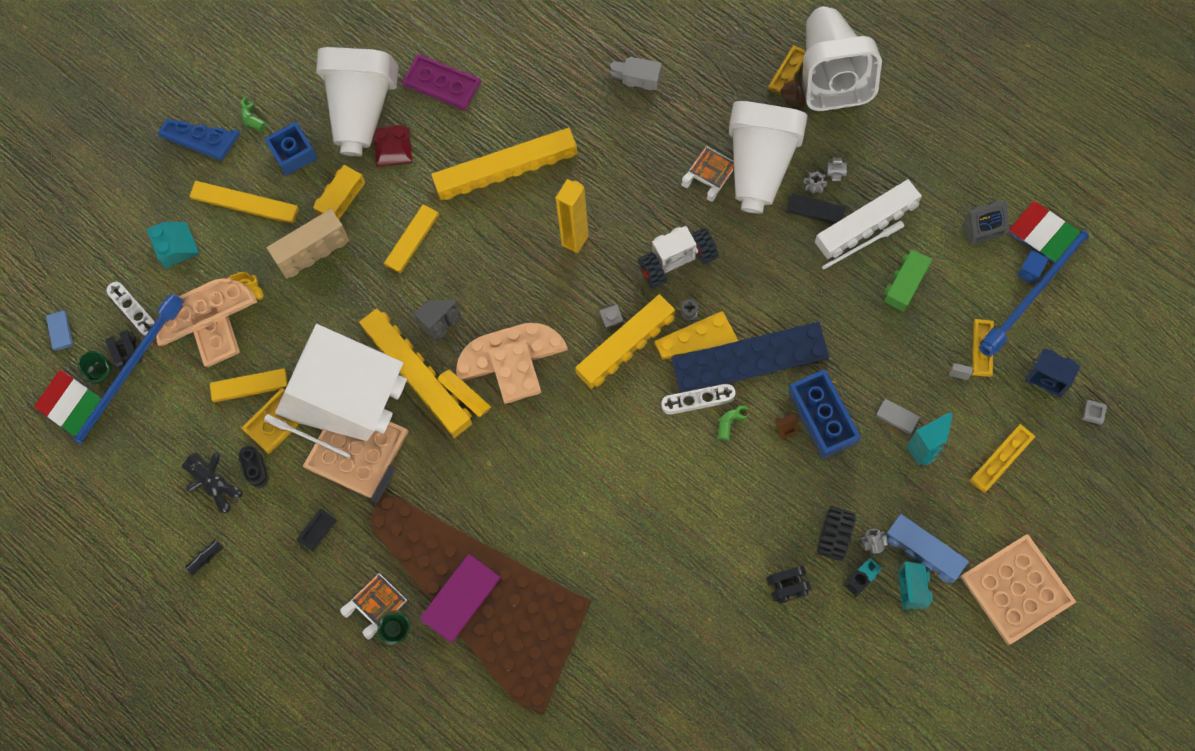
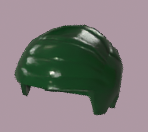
M96 350L86 352L78 360L79 372L84 380L90 383H101L110 376L111 364L101 352Z
M397 610L385 613L377 624V632L380 639L389 645L403 642L411 628L408 616L402 611Z

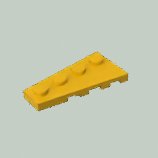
M721 311L655 340L654 344L662 360L736 342L738 339L724 312Z

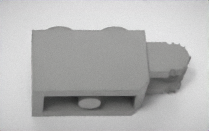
M629 57L625 63L614 61L610 65L612 78L622 80V84H626L629 87H642L646 90H657L662 72L661 62Z

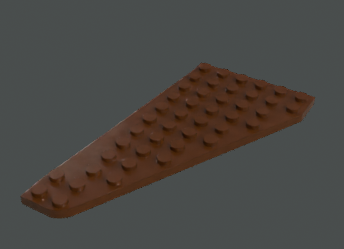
M384 492L371 516L372 529L431 601L435 599L468 554L501 577L459 635L514 702L544 714L592 600L568 590L413 505Z

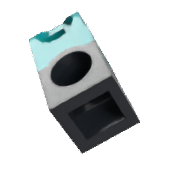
M869 558L846 580L843 586L857 597L872 582L882 568L872 558Z

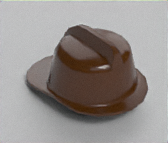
M795 72L794 79L783 85L780 94L787 105L803 108L805 96L802 90V82L799 79L798 73Z

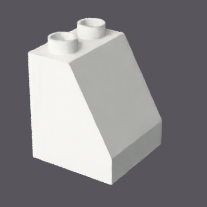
M316 324L275 414L299 424L367 441L374 431L384 434L393 413L384 409L389 396L398 400L405 386L407 378L398 375L403 362Z

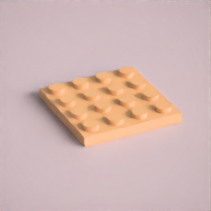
M389 422L384 434L374 431L370 438L365 441L323 429L318 440L350 454L351 457H345L315 443L303 467L371 498L387 467L391 466L409 431L406 428Z
M1028 534L960 576L1008 646L1076 603V600Z

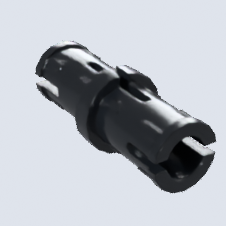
M213 540L203 551L200 550L197 553L198 555L185 568L194 576L198 570L205 564H209L210 560L224 548L217 540Z

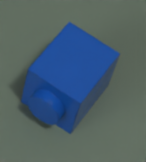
M1031 250L1017 276L1027 283L1035 284L1048 258Z

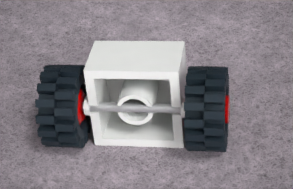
M687 226L673 229L671 233L665 236L660 235L652 241V252L638 258V263L645 280H647L650 288L653 289L666 283L665 273L695 260L696 255L704 265L717 259L719 255L714 240L706 228L690 233Z

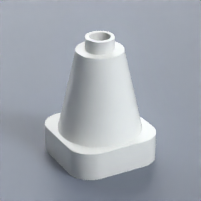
M828 7L815 9L806 22V53L803 60L802 90L808 107L815 111H825L858 106L871 101L878 92L882 59L876 42L867 36L858 37L836 9Z
M335 47L320 48L317 55L316 73L325 81L333 143L341 146L340 154L362 156L363 148H368L371 145L387 91L397 88L398 64L390 54L379 50Z
M748 101L733 103L729 135L733 137L735 199L742 201V211L762 214L764 205H772L794 151L802 145L808 116L806 113L796 109Z

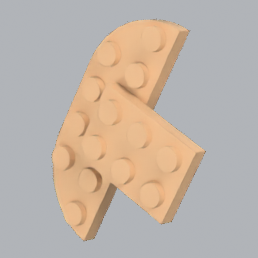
M224 278L213 280L179 296L184 300L183 308L174 321H166L156 336L158 346H164L194 332L204 367H210L240 353L229 315L257 303V300L252 291L238 281Z
M539 323L520 324L483 335L470 342L459 356L456 374L462 381L495 372L504 403L507 404L541 393L532 363L533 360L567 351L568 349L563 338L554 329Z

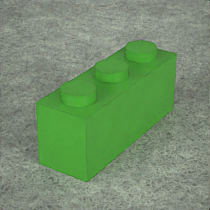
M913 249L909 255L905 254L900 263L903 265L901 270L897 269L892 277L895 280L893 285L888 284L884 295H886L884 303L905 312L932 259Z

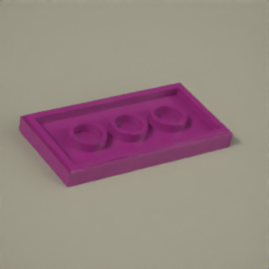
M417 54L402 81V85L464 111L468 108L481 84L480 78L420 54Z
M468 554L420 617V620L450 643H453L501 577Z

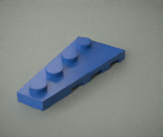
M167 119L158 131L159 137L219 161L224 159L240 136L238 130H232L231 132L225 131L224 128H207L206 125L201 124L195 126L190 125L189 122Z

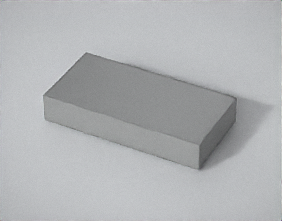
M884 399L875 416L911 435L920 416L887 399Z

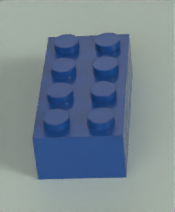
M825 369L790 384L788 393L822 459L858 444L861 437Z

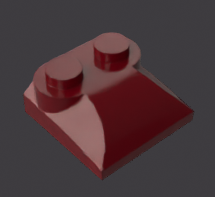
M397 125L380 127L375 130L373 140L376 167L412 163L411 136L408 127Z

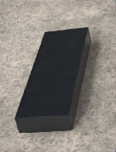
M792 193L787 212L835 224L843 219L846 207Z

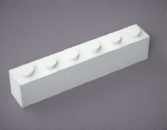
M907 179L817 234L815 244L827 260L831 257L836 258L847 247H854L860 239L869 238L874 233L873 231L878 228L880 230L885 228L891 220H898L904 215V212L917 208L921 194L910 180Z

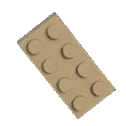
M329 209L266 248L287 279L297 275L305 267L312 266L320 258L327 257L333 250L345 246L350 240L332 209Z

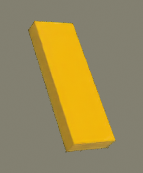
M795 45L792 46L769 84L768 90L781 95L780 90L783 85L793 80L795 72L798 73L803 66L805 50Z
M979 319L973 321L972 375L992 377L993 355L991 357L984 355L979 350L982 339L994 328V321Z
M450 369L440 374L437 378L440 383L478 417H481L490 410L491 406Z

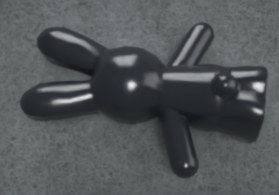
M199 453L191 454L182 464V468L197 480L187 485L186 490L192 492L203 486L204 491L213 497L219 511L229 513L230 504L222 492L232 498H241L243 492L239 488L226 483L222 475L214 473L220 459L219 454L215 453L212 455L209 465L202 459Z

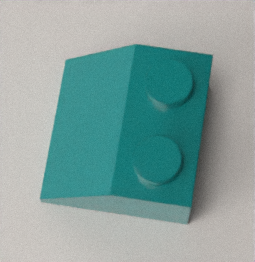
M162 222L146 229L156 256L165 269L200 254L187 222Z
M904 562L898 569L902 610L928 608L933 601L932 591L928 590V582H930L929 570H926L925 564Z

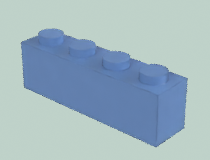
M902 514L899 515L885 535L890 545L900 547L904 550L906 556L911 559L915 558L921 564H925L926 570H932L937 573L938 578L945 583H954L969 562Z

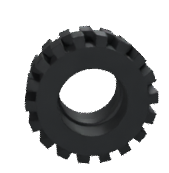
M833 506L828 509L817 546L818 555L842 561L845 558L856 520L854 512Z

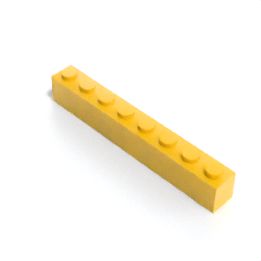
M566 128L432 173L431 175L440 201L443 199L448 200L455 195L466 194L473 189L484 188L491 183L502 182L512 176H520L523 172L534 171L541 166L552 165L562 159H570L577 155V145L570 128Z
M376 308L359 321L362 329L383 354L403 362L399 373L402 377L407 378V383L453 438H456L472 425L470 419L472 415L466 408L462 409L458 405L460 403L458 398L454 394L450 395L446 391L447 388L435 378L437 374L431 366L426 367L423 362L425 360L421 354L413 352V345L407 338L405 340L402 339L400 336L402 334L396 325L392 327L385 312L381 313Z

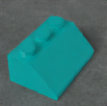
M951 412L916 430L906 448L918 466L922 464L927 466L936 460L935 458L940 455L939 453L947 442L953 417Z

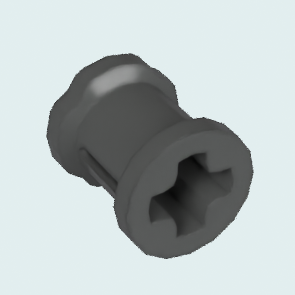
M692 299L685 300L681 305V317L688 322L697 318V302Z

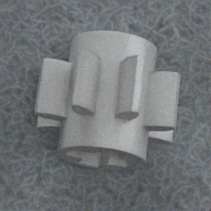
M833 158L832 162H827V176H831L832 181H841V177L846 176L847 163L842 162V158Z
M818 170L814 173L808 172V178H804L803 182L807 184L805 190H809L813 195L816 192L822 193L823 187L827 185V181H823L825 174L822 175Z
M870 529L865 533L866 537L861 538L865 551L869 550L872 554L881 553L884 550V546L888 545L887 537L879 529Z

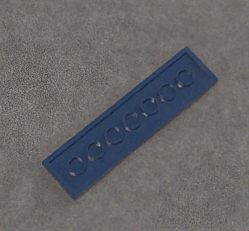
M820 322L671 357L680 393L728 384L829 359Z

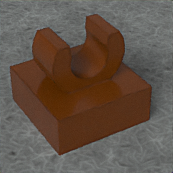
M784 414L785 418L780 420L775 418L778 435L782 440L799 432L797 419L793 414Z

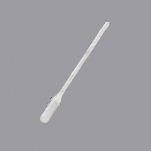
M899 221L883 229L876 237L822 266V269L828 268L882 237H889V235L904 227L903 222Z
M269 414L264 418L265 422L280 428V430L292 431L345 457H351L350 454L290 427L286 421L277 419Z

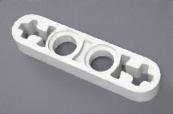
M113 282L109 284L107 294L138 330L146 336L149 331L144 324L147 323L152 327L155 323L154 320L121 283ZM117 288L123 296L119 297L114 290ZM126 300H132L130 307H123V303ZM137 313H143L141 320H134V316Z
M723 384L668 395L662 400V410L666 414H677L730 403L734 400L735 389L730 384ZM724 390L731 392L728 398L720 394H723ZM715 391H718L719 400H716ZM705 393H710L713 396V400L706 402L702 396ZM685 397H692L694 404L687 406L683 400ZM679 398H680V405H681L680 408H679V404H675V403H678V399H679ZM667 401H671L672 404H675L673 405L672 409H669L668 406H665L667 405Z

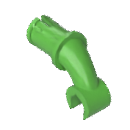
M247 97L241 100V116L244 126H250L259 132H263L266 122L254 117L251 113L254 110L253 100L247 105Z
M739 406L737 409L726 412L718 419V440H730L732 420H744L747 416L740 415L739 411H747V407Z

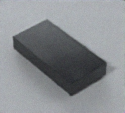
M390 465L387 467L368 502L372 504L379 502L396 471L395 468Z
M320 508L297 538V541L314 552L337 522V519Z

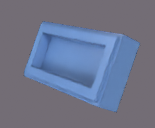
M60 311L47 315L46 319L52 349L58 351L72 347L73 342L67 313Z

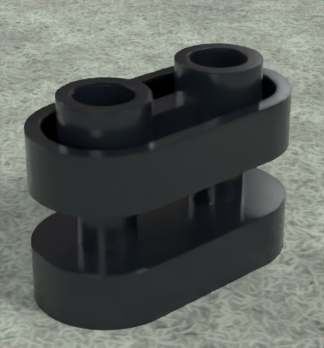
M128 330L120 332L121 339L116 340L114 336L105 339L112 359L120 372L137 349L135 342H137L136 336ZM121 346L125 347L127 355L123 356L120 349Z
M245 446L238 455L244 478L253 487L262 488L269 481L264 458L253 446Z
M804 566L788 569L766 577L768 586L774 585L776 591L771 593L773 601H778V604L790 601L789 597L797 595L798 598L809 595L808 591L812 590L810 582H803L801 578L806 575ZM794 579L795 585L783 587V582Z

